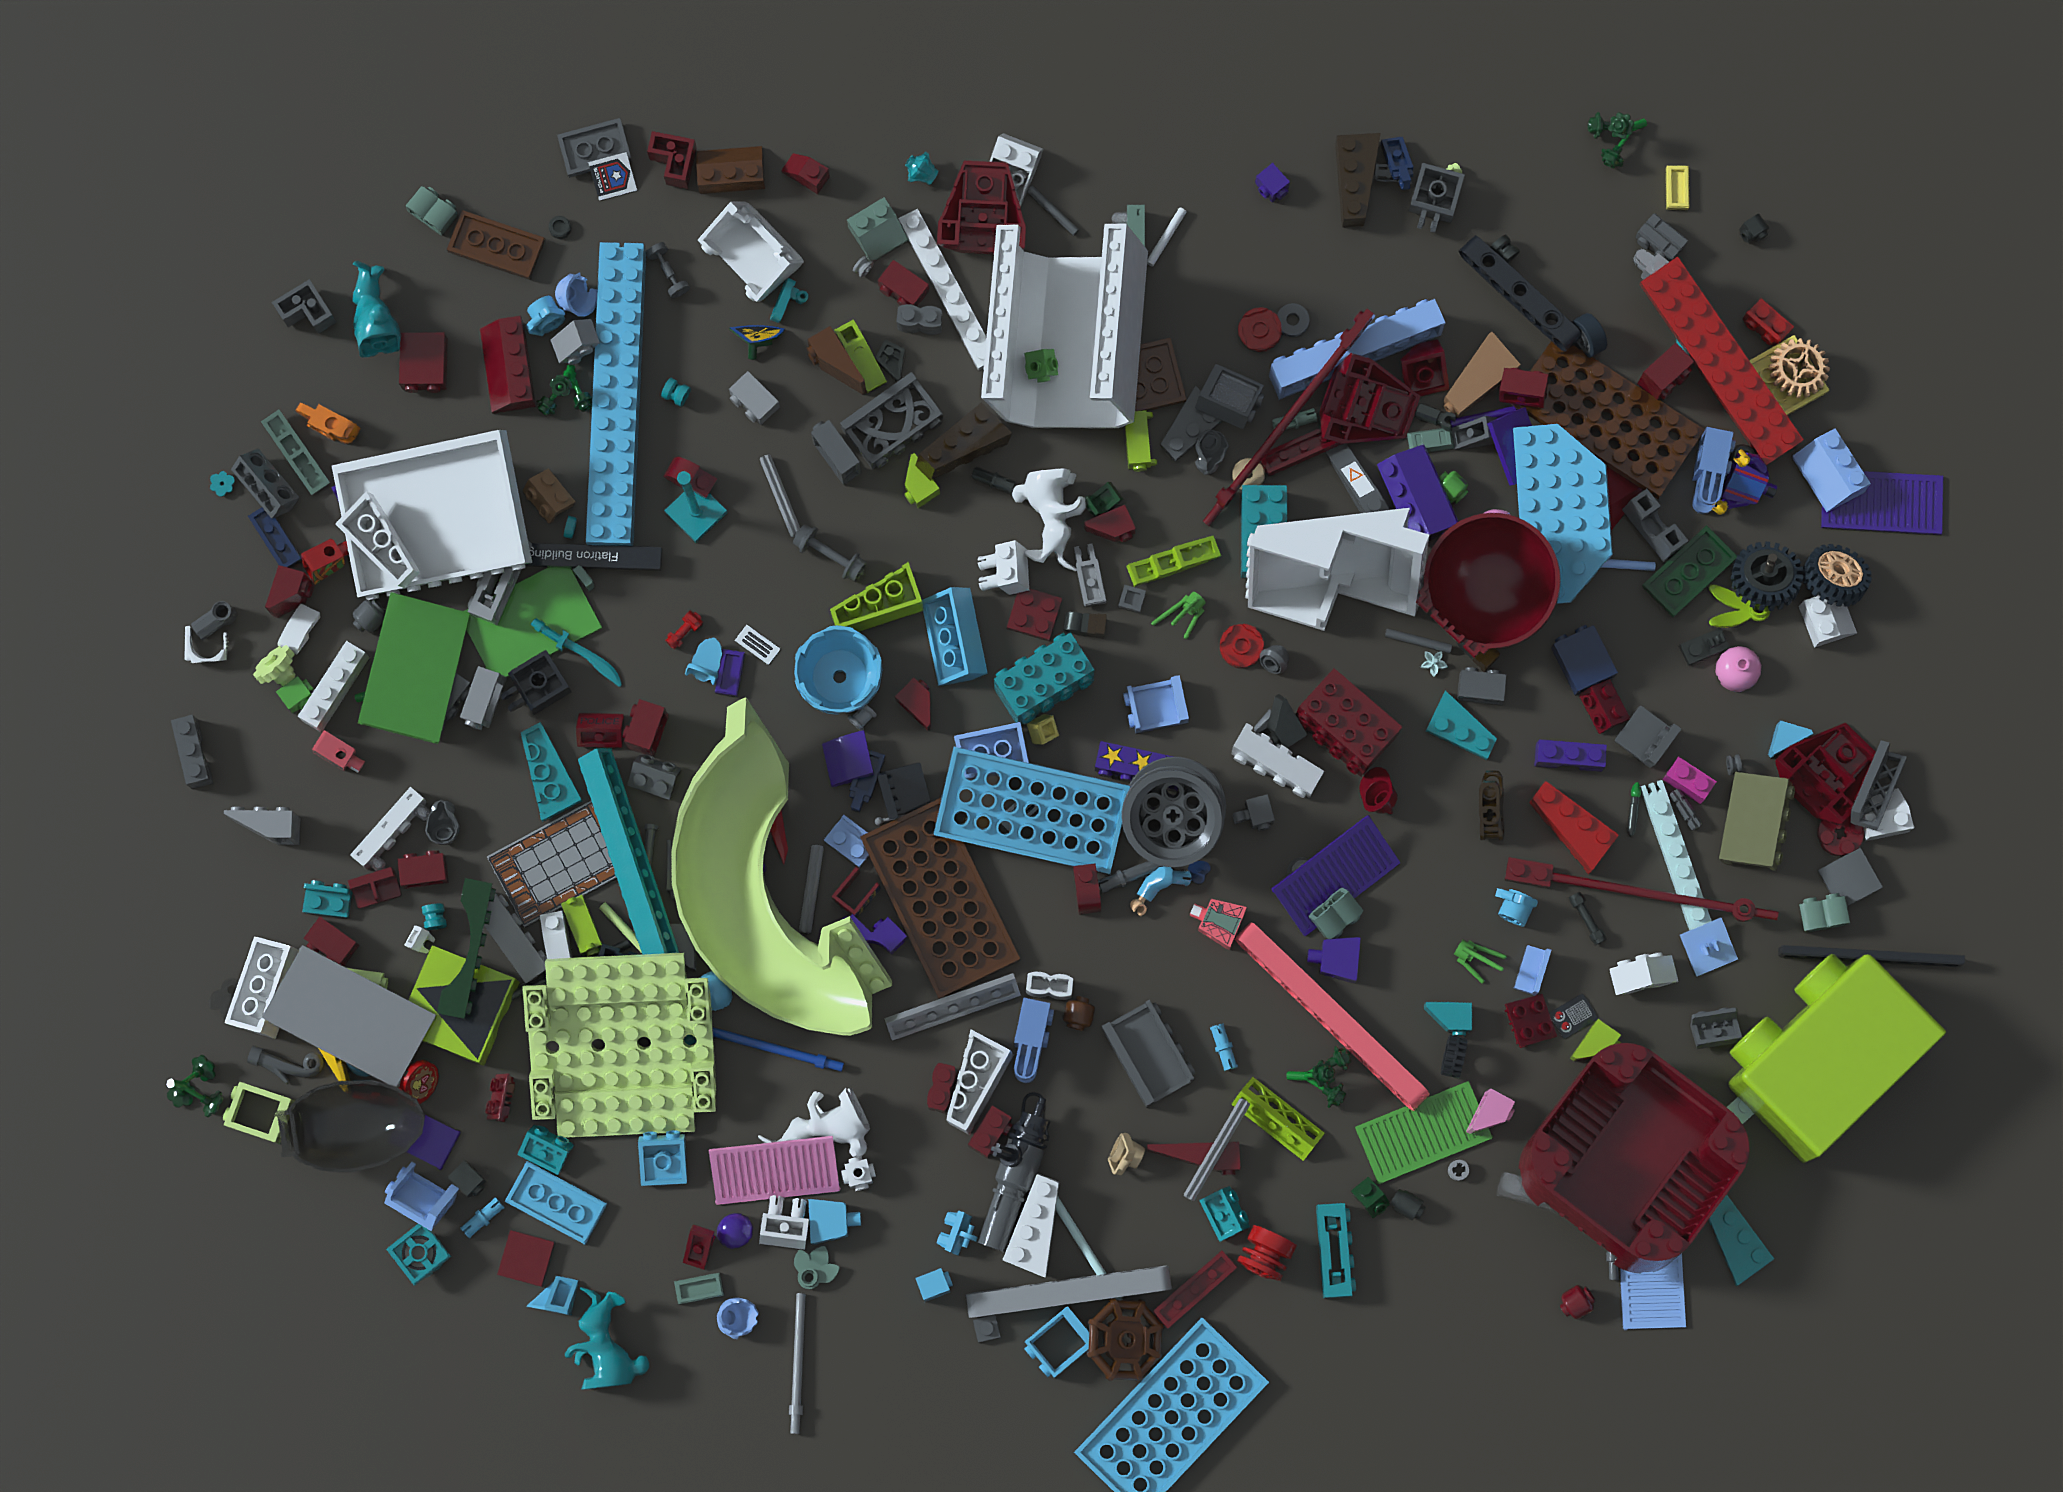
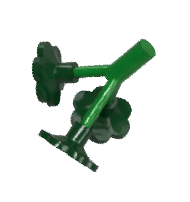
M200 1055L192 1059L193 1071L191 1075L182 1081L175 1079L167 1081V1087L170 1088L167 1092V1099L172 1101L175 1107L180 1108L183 1105H191L193 1103L192 1097L195 1096L200 1099L201 1103L205 1104L203 1108L204 1116L209 1118L218 1111L219 1105L223 1101V1096L219 1090L211 1094L210 1097L206 1094L202 1095L196 1092L194 1087L190 1086L189 1081L194 1078L200 1077L202 1081L206 1082L216 1076L213 1062L208 1060L206 1056Z

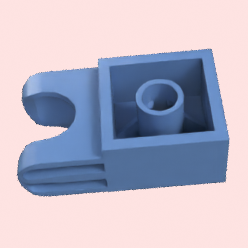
M1707 427L1700 437L1692 481H1696L1692 505L1693 509L1700 514L1710 513L1712 507H1715V504L1721 497L1723 483L1726 475L1730 472L1732 461H1728L1730 454L1733 453L1736 440L1732 439L1733 432Z
M1023 998L1014 1041L1015 1048H1018L1014 1065L1015 1077L1022 1083H1030L1035 1079L1042 1047L1047 1048L1049 1032H1046L1047 1025H1052L1054 1010L1050 1009V1003Z

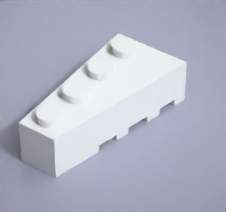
M1246 723L1232 749L1231 754L1234 756V760L1243 765L1246 763L1254 767L1253 770L1262 776L1267 774L1273 777V781L1282 787H1285V785L1293 789L1292 792L1299 797L1304 798L1307 796L1310 798L1324 771L1301 756L1292 757L1293 753L1288 748L1279 744L1273 745V741L1270 740L1269 736L1264 733L1255 734L1251 731L1253 726Z
M970 1030L969 1041L964 1052L963 1063L958 1074L957 1085L946 1118L950 1125L969 1135L1014 1056L1011 1050L973 1030Z

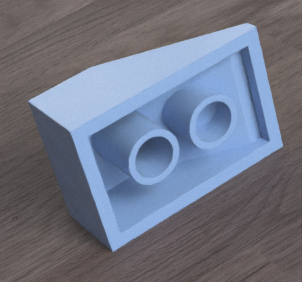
M1020 722L954 736L956 747L1029 763ZM973 767L967 768L964 773L965 778L968 780L975 779L977 777V770ZM991 772L987 775V777L998 776V774L996 772Z

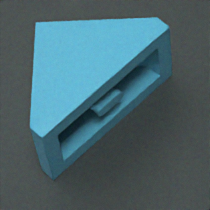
M1779 721L1774 731L1768 753L1769 757L1772 758L1782 753L1790 745L1807 739L1814 733L1811 729Z

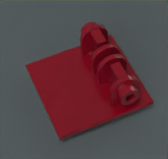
M1543 994L1505 1004L1506 1010L1504 1011L1505 1013L1507 1012L1509 1021H1511L1509 1025L1513 1026L1511 1031L1515 1032L1516 1045L1519 1044L1520 1048L1557 1037Z
M508 1073L496 1074L495 1078L491 1080V1100L487 1102L485 1113L488 1114L487 1120L496 1119V1121L505 1122L506 1118L509 1117L510 1107L504 1106V1104L511 1105V1102L505 1101V1097H513L506 1094V1092L513 1093L515 1082H513L514 1077H511Z

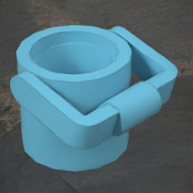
M549 295L536 300L527 309L532 318L526 325L529 334L543 336L545 333L558 328L565 321L564 310L559 309L553 298Z
M1497 888L1495 896L1505 899L1498 915L1510 923L1525 927L1533 907L1537 906L1538 901L1513 889L1507 891Z

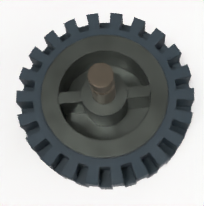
M1765 541L1764 547H1762L1761 542H1757L1755 547L1752 544L1747 546V549H1743L1740 555L1736 557L1731 582H1733V590L1737 589L1735 593L1737 597L1743 595V603L1746 604L1750 600L1749 607L1754 608L1756 604H1760L1759 610L1764 611L1765 606H1768L1769 611H1774L1775 606L1780 610L1784 607V603L1788 606L1792 600L1796 599L1803 581V567H1800V559L1795 560L1796 554L1794 552H1791L1789 555L1787 554L1789 548L1786 546L1781 551L1779 550V543H1775L1774 548L1770 547V542Z

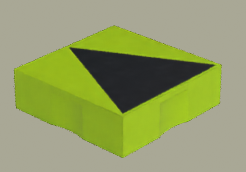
M432 945L408 1000L436 1015L422 1042L438 1046L457 1056L484 1066L497 1037L500 1022L507 1013L513 994L520 982L511 976L481 965L480 970L475 969L474 978L478 979L475 992H470L469 1001H473L471 1014H466L465 1018L438 1014L437 1010L441 991L459 974L466 959Z

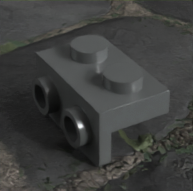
M639 755L633 762L627 786L670 800L681 768L676 767L671 762L655 760L651 755Z
M1721 1008L1716 1011H1700L1693 1014L1690 1027L1696 1048L1702 1049L1738 1043L1742 1039V1034L1737 1021V1008Z

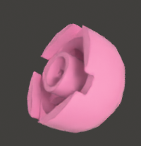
M1737 646L1729 648L1720 655L1716 663L1715 673L1723 687L1730 691L1742 692L1750 689L1757 683L1761 675V662L1754 651L1747 647Z

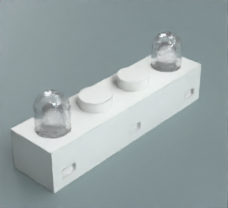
M410 787L350 855L367 870L370 867L375 871L386 869V862L380 855L385 850L388 851L393 847L396 842L395 838L400 832L403 834L408 830L411 825L410 821L415 816L422 821H427L431 813L430 809L425 806L427 801Z

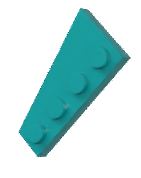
M539 722L522 731V741L539 807L540 818L544 822L582 802V799L542 723Z

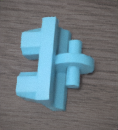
M958 1211V1213L947 1212L945 1224L952 1226L950 1235L941 1232L937 1244L944 1247L946 1251L959 1256L961 1247L967 1248L970 1240L976 1242L978 1238L972 1235L975 1227L970 1225L972 1216Z

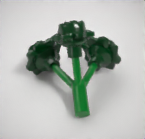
M1597 112L1595 117L1589 119L1588 131L1594 135L1595 139L1600 136L1603 130L1613 131V137H1620L1622 139L1618 145H1615L1613 150H1601L1604 165L1613 169L1617 166H1623L1624 160L1620 155L1622 147L1633 131L1647 126L1646 119L1643 118L1634 122L1630 120L1631 116L1629 114L1624 115L1621 112H1618L1616 117H1611V123L1604 121L1600 116V112Z
M1334 1046L1335 1052H1333V1057L1325 1062L1319 1060L1318 1064L1313 1066V1069L1309 1071H1287L1286 1074L1287 1080L1307 1081L1322 1090V1093L1327 1096L1328 1108L1332 1105L1340 1106L1346 1096V1092L1343 1091L1344 1084L1341 1083L1334 1088L1329 1087L1330 1083L1335 1081V1069L1332 1067L1337 1065L1344 1070H1348L1347 1064L1351 1063V1056L1347 1049H1339L1337 1046Z

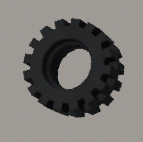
M1453 1035L1448 1036L1442 1060L1441 1075L1453 1078L1460 1077L1468 1039Z

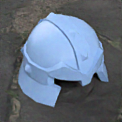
M580 272L568 274L556 287V302L559 308L564 311L574 313L577 316H587L597 306L598 290L591 288L587 292V279L582 277Z

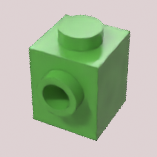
M297 676L277 690L276 693L287 708L294 713L299 709H303L312 695L311 691L314 689L307 679L302 681Z

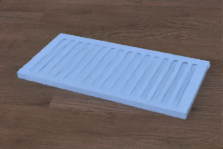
M1682 1253L1669 1265L1656 1272H1642L1639 1274L1620 1268L1624 1330L1686 1327Z

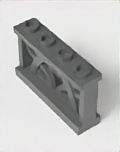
M911 372L840 422V426L871 469H874L876 467H883L892 455L895 454L897 456L907 448L906 445L912 441L914 443L918 442L930 428L934 430L942 424L943 413ZM914 388L923 400L913 403L910 390ZM895 400H900V406L906 404V406L901 408H895L893 406V402ZM918 406L927 407L930 410L929 418L924 421L919 420V415L925 413L920 410L914 411V408ZM886 408L893 413L906 412V419L901 432L887 433L879 431L883 423L881 410ZM872 417H876L878 419V423L874 429L871 428L874 426V423L869 422V419ZM913 424L917 426L911 430ZM856 428L867 435L863 444L853 433V430ZM872 438L875 439L874 449L877 445L883 446V450L879 454H872L868 451V443Z

